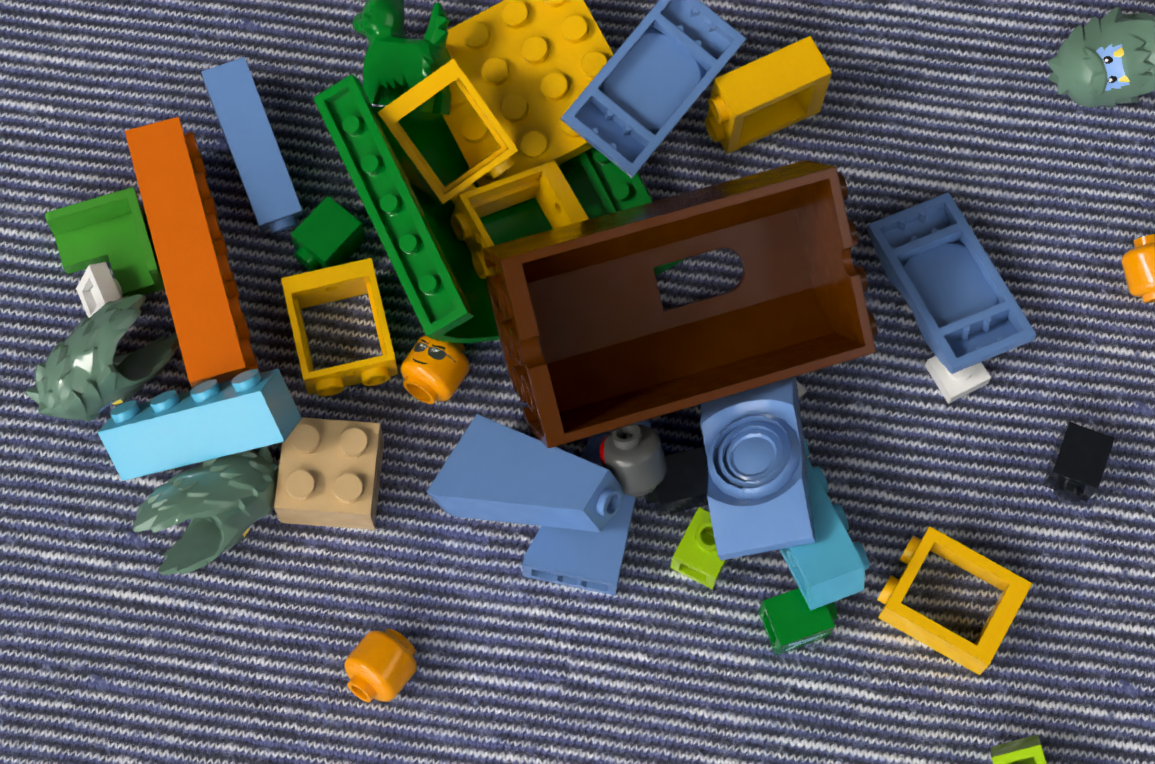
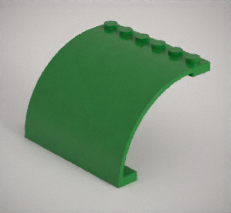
M353 74L313 97L426 336L448 343H477L499 340L487 292L486 279H481L477 275L473 267L471 252L464 241L457 239L451 227L450 218L455 205L451 199L444 204L439 200L377 113L384 107H372L360 80ZM413 110L398 121L444 186L470 168L442 114ZM594 147L558 166L589 219L654 202L639 172L631 178ZM475 181L473 184L476 188H478L479 185L477 181ZM535 198L479 218L494 245L553 229ZM685 259L653 267L655 277Z

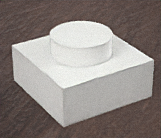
M106 262L89 265L76 288L89 318L107 302L122 298L121 286L115 278H112Z
M936 356L928 359L925 364L926 369L948 404L987 385L991 379L982 362L953 374L947 370Z

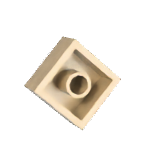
M302 417L285 442H282L274 503V509L280 522L375 530L384 448L381 424Z

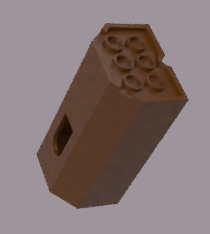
M803 160L483 248L486 267H494L495 273L486 276V287L512 386L515 393L518 392L521 402H527L529 406L523 408V414L529 430L547 448H551L876 353L873 338L878 335L877 324L872 312L867 310L864 292L868 290L867 277L862 266L859 264L853 265L851 258V247L857 246L858 235L853 221L850 218L847 219L844 200L848 198V189L842 173L837 172L836 166ZM722 248L731 249L740 257L743 273L739 283L733 289L663 310L653 267Z

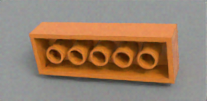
M179 117L125 130L191 388L193 389L195 386L213 379L217 380L218 384L231 381L240 373L250 369H258L260 373L259 365L249 340L251 336L248 324L238 299L240 295L237 283L227 258L229 257L227 246L217 220L216 205L206 179L208 176L194 132L185 133Z

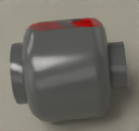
M630 424L616 428L603 439L600 445L602 467L610 470L621 484L623 493L628 496L639 497L651 493L663 481L667 473L661 439L654 429L647 426Z

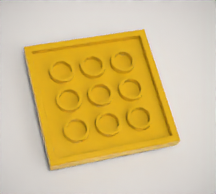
M503 0L447 30L449 33L445 46L448 48L451 58L455 59L518 149L516 153L511 155L515 164L494 179H492L489 173H486L476 180L479 187L555 160L559 166L593 148L591 144L560 120L614 55L584 0ZM453 81L449 84L451 93L450 114H442L468 166L471 168L500 146Z

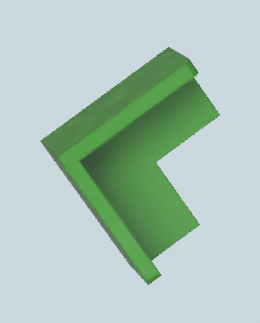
M134 187L45 213L47 224L54 234L62 266L66 274L87 269L91 264L110 262L114 278L121 286L122 298L136 294L146 295L165 289L145 212Z

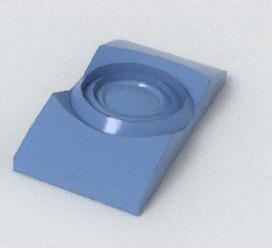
M659 0L560 120L628 176L633 178L733 57L746 38L700 0Z
M949 192L868 224V234L889 282L900 292L912 310L925 343L951 374L1035 340L1036 333Z
M796 376L702 403L700 425L707 455L709 475L707 499L717 554L720 560L815 543L816 537Z

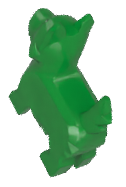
M367 0L362 12L355 15L353 29L361 36H366L368 40L363 66V88L371 104L387 106L404 94V91L407 92L452 59L448 48L445 46L449 33L447 27L450 19L446 17L441 3L434 4L429 25L423 39H409L405 35L404 0ZM449 85L414 110L449 115L451 104Z

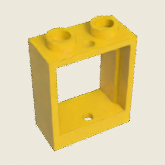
M811 36L714 79L711 97L708 99L709 108L707 118H705V126L711 139L715 143L720 141L727 154L821 111L832 72Z
M454 58L377 112L442 204L451 199L455 205L458 195L476 189L473 183L483 175L489 173L492 179H494L515 164L511 155L518 151L517 147ZM454 81L500 147L444 186L398 121Z
M555 160L458 195L450 218L451 227L457 239L464 241L472 254L473 267L481 279H486V276L495 273L494 267H486L483 248L494 246V243L479 218L535 198L553 229L589 219Z
M372 258L281 278L302 377L308 395L317 393L321 397L333 396L341 393L344 387L360 383H363L365 386H376L387 382L390 376L399 375ZM368 294L382 355L315 371L301 309Z
M929 526L921 539L913 535L899 560L907 565L899 579L890 575L877 598L878 601L885 604L878 618L974 673L981 675L990 665L1033 583ZM929 551L1002 591L974 644L901 603Z

